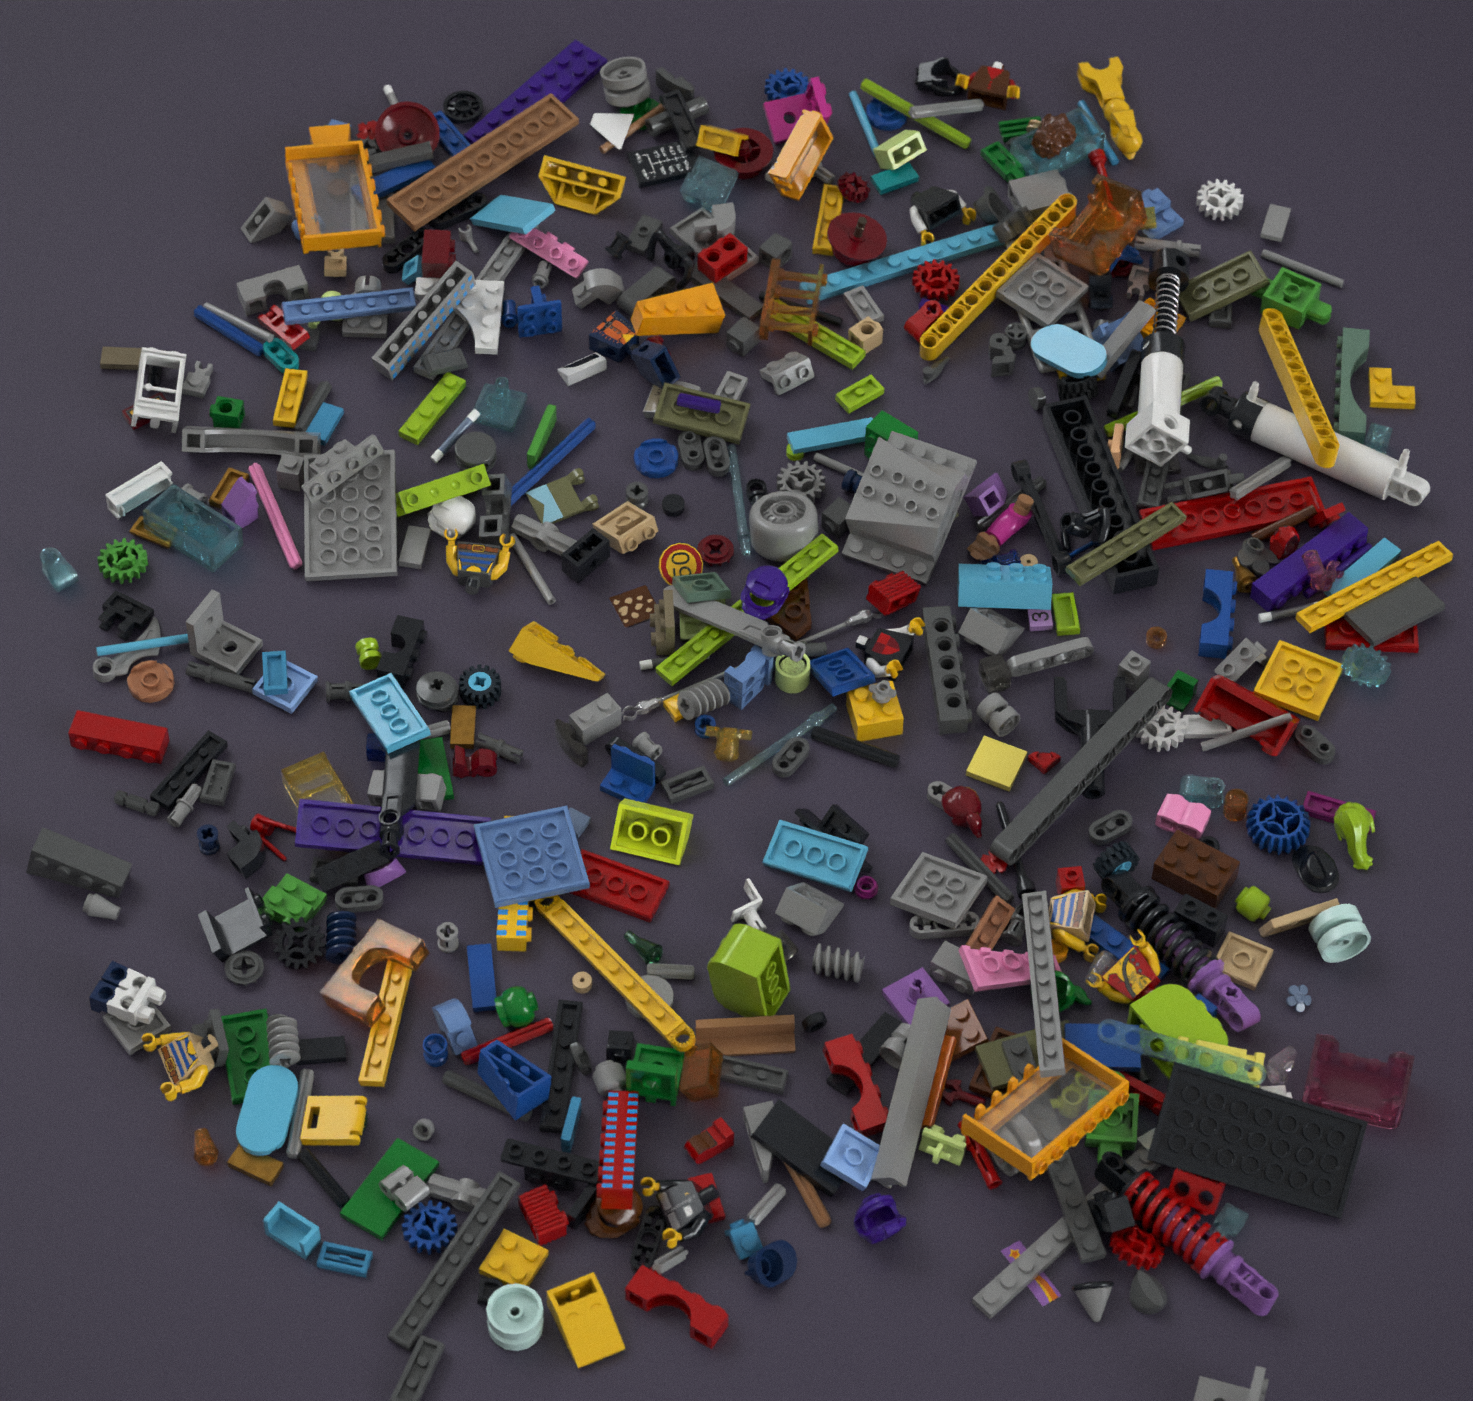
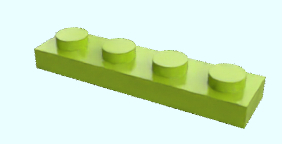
M450 372L446 373L399 429V437L418 446L466 387V380Z

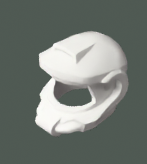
M462 496L434 504L433 509L427 514L431 530L445 538L444 531L446 528L449 538L455 536L456 528L458 532L457 539H459L476 522L474 505Z

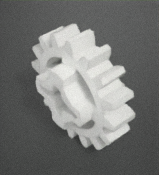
M1216 179L1215 183L1209 180L1207 186L1202 184L1201 190H1198L1196 205L1199 206V212L1205 211V217L1212 215V220L1220 217V220L1224 221L1226 216L1232 219L1233 214H1239V210H1242L1244 196L1240 194V188L1235 189V183L1228 185L1227 180H1224L1223 183H1220L1219 179Z
M1164 706L1136 737H1141V744L1148 743L1149 750L1154 746L1157 752H1160L1163 747L1166 751H1169L1171 745L1177 748L1178 742H1183L1187 728L1185 726L1186 720L1185 718H1180V711L1173 713L1172 706L1168 710Z

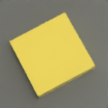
M984 736L966 770V776L1010 792L1027 758L1028 752Z

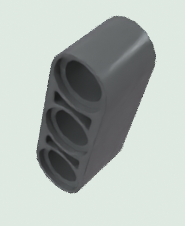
M656 266L620 295L617 306L632 316L637 301L668 294L675 287L677 280L663 268Z

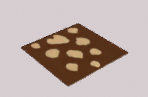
M646 585L609 598L624 627L650 619V614L654 613V604L656 603Z

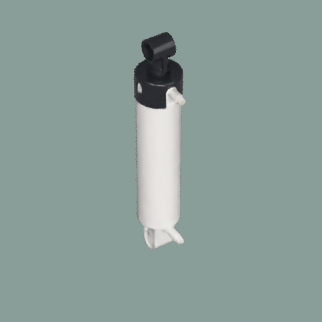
M1256 381L1250 386L1249 392L1245 391L1238 399L1230 397L1224 388L1214 386L1200 401L1201 410L1209 416L1219 414L1228 419V432L1250 442L1258 443L1379 499L1385 500L1388 496H1391L1408 505L1418 506L1430 492V485L1425 479L1406 471L1410 454L1409 449H1404L1399 460H1396L1336 432L1334 433L1340 447L1334 467L1323 468L1318 466L1314 461L1295 414L1258 397L1259 383Z

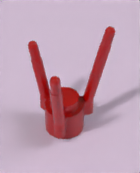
M259 813L256 814L250 823V830H257L263 844L280 859L286 861L287 858L264 836H270L275 827L296 833V827L274 821Z

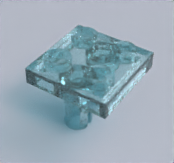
M498 377L495 385L485 383L473 408L480 413L475 423L513 432L527 402V394L509 389V380L505 377Z

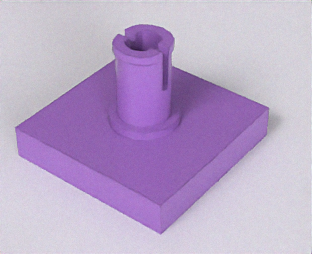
M923 967L882 989L883 997L902 1022L910 1025L917 999L938 997L941 1002L950 1007L948 999Z

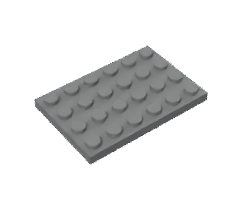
M384 450V453L314 504L309 502L304 493L306 581L397 576L395 450ZM323 454L304 455V483L316 475L312 472L309 464Z

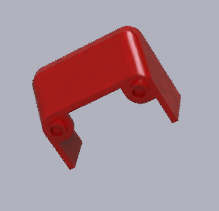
M1219 674L1211 677L1193 710L1197 713L1201 712L1199 715L1212 722L1213 718L1221 720L1237 730L1289 713ZM1291 714L1292 721L1251 735L1250 737L1259 741L1263 746L1261 748L1262 751L1271 756H1278L1295 731L1300 719Z

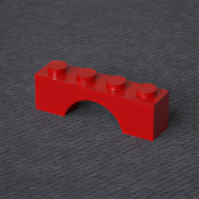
M853 1034L825 1042L823 1054L831 1074L844 1075L853 1080L859 1088L861 1099L852 1108L850 1120L855 1131L865 1137L883 1132L889 1111L886 1106L883 1107L881 1104L880 1089L877 1084L874 1085L872 1082V1071L869 1063H864L862 1058L863 1049L860 1042L855 1041Z
M641 1265L625 1287V1300L646 1312L663 1305L673 1306L682 1310L690 1320V1337L711 1350L728 1327V1314L722 1307L709 1304L701 1295L690 1293L683 1289L682 1285L677 1281H670L664 1278L652 1268Z

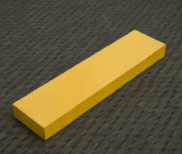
M824 184L812 248L813 254L834 256L827 237V229L830 222L840 215L842 211L844 197L837 185Z

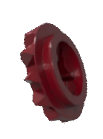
M846 172L838 179V189L847 200L861 203L869 196L870 188L867 187L868 182L863 181L862 176H856L855 172L851 174Z
M709 535L699 542L697 551L701 555L703 563L707 562L710 566L719 564L721 567L722 563H729L730 558L734 554V547L732 542L725 536ZM712 549L715 551L720 549V554L716 552L711 554Z

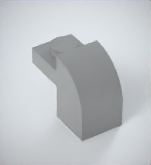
M734 204L712 205V219L693 221L694 241L712 239L717 241L729 233L734 236L736 222Z
M604 268L592 269L583 273L584 281L572 288L575 304L580 309L597 298L609 305L617 300L625 291L621 276Z

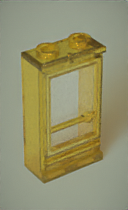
M324 751L281 769L282 782L297 808L299 807V799L354 804Z

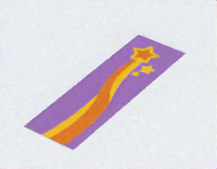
M1019 1240L1001 1250V1252L1011 1264L1026 1248ZM1044 1272L1028 1285V1288L1042 1306L1062 1296Z

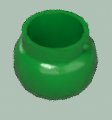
M522 986L507 988L501 996L494 999L498 1016L504 1028L509 1026L521 1028L529 1025L535 1018V1011L539 1010L534 993H528L526 988Z

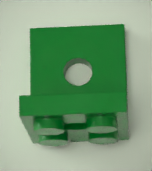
M637 1043L634 1060H628L626 1065V1091H639V1096L646 1097V1102L656 1103V1099L670 1100V1106H675L686 1052H680L673 1048Z

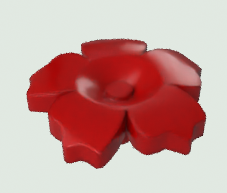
M368 121L367 125L363 122L358 124V139L359 137L366 139L368 136L371 140L375 139L377 121Z
M990 850L988 851L989 855H982L981 861L993 874H996L997 871L1001 874L1006 871L1008 865L991 854Z

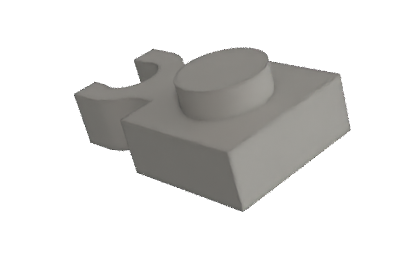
M1133 265L1127 286L1129 288L1126 298L1131 299V295L1136 293L1139 295L1138 301H1143L1144 290L1149 291L1150 288L1148 284L1149 268Z
M196 361L195 373H188L182 386V394L204 398L211 383L210 375L213 372V364L208 363L207 368L201 369V361Z

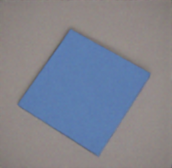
M567 805L474 824V832L495 908L590 888Z

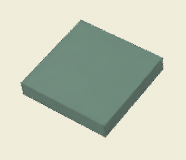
M716 572L672 577V585L687 603L731 598V590Z

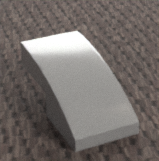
M1270 204L1260 237L1281 242L1285 234L1291 208Z

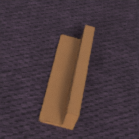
M794 1015L695 1020L697 1057H716L717 1053L726 1056L794 1053L796 1051Z

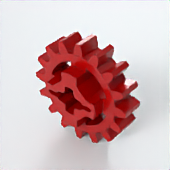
M933 259L931 264L928 261H924V266L918 265L917 270L913 272L912 286H915V292H920L921 298L928 296L929 300L935 298L937 302H939L940 298L948 300V295L955 296V291L959 289L960 275H957V269H952L951 263L947 266L944 265V260L937 263Z
M1137 1224L1133 1227L1130 1226L1113 1232L1110 1238L1109 1246L1114 1248L1112 1250L1113 1254H1119L1118 1260H1126L1127 1266L1134 1264L1138 1270L1141 1266L1145 1270H1149L1150 1267L1155 1269L1164 1256L1165 1247L1160 1246L1162 1241L1155 1239L1152 1233H1147V1229H1139Z

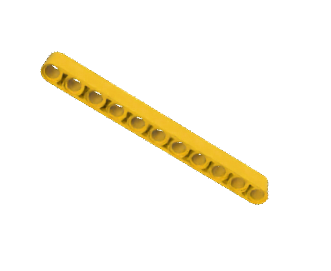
M1065 193L1059 196L921 336L919 354L922 359L926 361L935 360L997 298L996 291L1035 253L1040 254L1075 218L1077 199L1074 195Z
M1266 308L1263 310L1260 321V336L1315 463L1323 468H1332L1336 463L1340 447L1338 439L1282 313L1274 308Z

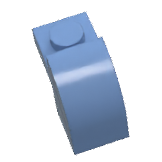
M453 998L432 1007L441 1031L445 1032L453 1055H458L478 1045L470 1026L472 1024L470 1018L458 999Z

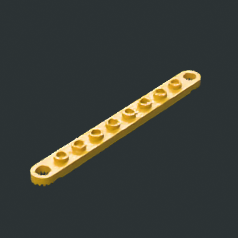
M558 895L535 900L538 912L675 1050L686 1052L694 1047L696 1043L694 1031ZM546 898L553 899L552 904H549L550 906L547 905L546 907L541 904ZM680 1035H688L690 1038L686 1043L683 1042V1044L677 1042V1038Z

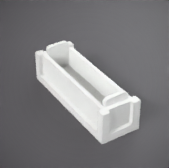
M162 461L105 494L107 508L117 519L122 518V516L124 517L127 512L168 488L171 489L174 486V483L171 481L172 472Z

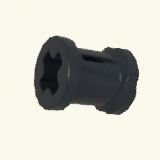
M617 231L615 233L616 237L609 246L605 247V250L621 260L622 253L633 241Z

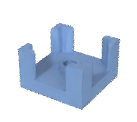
M1128 313L1114 322H1106L1099 325L1091 333L1094 340L1103 345ZM1140 332L1110 368L1111 372L1125 366L1132 349L1141 351L1144 339Z

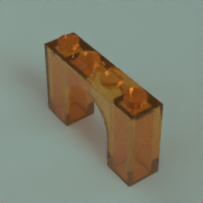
M378 918L374 925L368 929L367 934L359 944L353 948L352 953L344 963L339 966L333 977L324 985L320 993L329 1007L372 1028L384 1013L386 1007L379 995L359 986L363 973L370 966L381 961H394L416 972L430 953L422 939Z

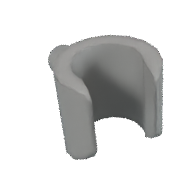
M466 225L467 231H462L459 227L460 240L467 242L473 252L478 253L479 250L472 239L471 226Z

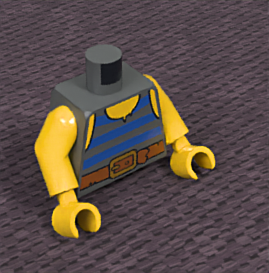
M446 528L444 531V536L448 540V545H446V563L452 574L458 577V583L466 585L465 591L468 594H477L479 587H491L493 580H497L507 571L511 554L509 548L515 544L513 536H511V541L508 544L504 543L506 535L502 534L499 541L503 545L502 550L501 546L462 541H458L457 545H455V540L458 538L456 528V534L453 538L447 536Z

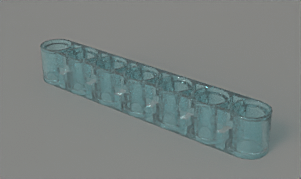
M1106 1019L1099 1024L1097 1029L1098 1038L1105 1044L1169 1063H1178L1253 1087L1259 1086L1266 1078V1070L1260 1063L1126 1023ZM1104 1026H1113L1116 1031L1115 1036L1112 1038L1104 1037L1101 1032ZM1128 1033H1137L1140 1037V1042L1137 1045L1128 1044L1126 1041ZM1152 1040H1161L1164 1044V1049L1161 1052L1152 1051L1150 1048ZM1180 1046L1184 1047L1188 1051V1057L1183 1060L1178 1059L1174 1054V1050ZM1201 1054L1210 1055L1213 1060L1212 1065L1208 1067L1202 1066L1199 1063V1056ZM1226 1061H1232L1236 1064L1237 1071L1233 1074H1228L1224 1071L1223 1064ZM1256 1068L1260 1071L1261 1078L1259 1081H1252L1248 1078L1247 1072L1249 1069Z

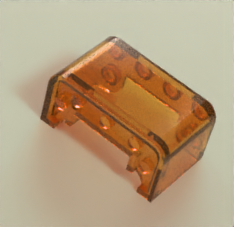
M1097 174L1092 180V184L1095 185L1094 193L1087 195L1088 205L1069 228L1064 226L1061 229L1054 227L1049 233V238L1055 258L1101 276L1108 272L1111 264L1116 258L1120 257L1123 249L1128 243L1132 242L1135 234L1146 224L1147 215L1140 190Z

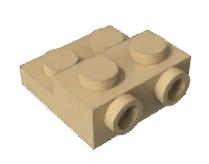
M628 501L592 524L595 530L610 540V547L622 554L634 551L638 544L647 539H653L658 532L654 516Z

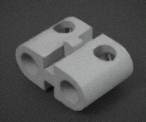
M402 1165L379 1182L381 1191L391 1201L395 1200L396 1205L404 1212L430 1194V1190L425 1182L418 1176L414 1177L413 1172L405 1165Z

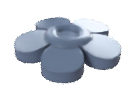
M1291 985L1288 988V993L1292 996L1286 998L1287 1005L1294 1006L1296 1012H1303L1305 1006L1311 1004V997L1306 995L1308 988L1305 985H1299L1298 987Z

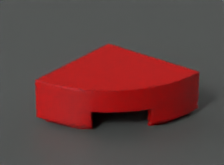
M1039 751L1029 754L1027 760L1045 774L1061 761V756L1054 752L1039 753Z

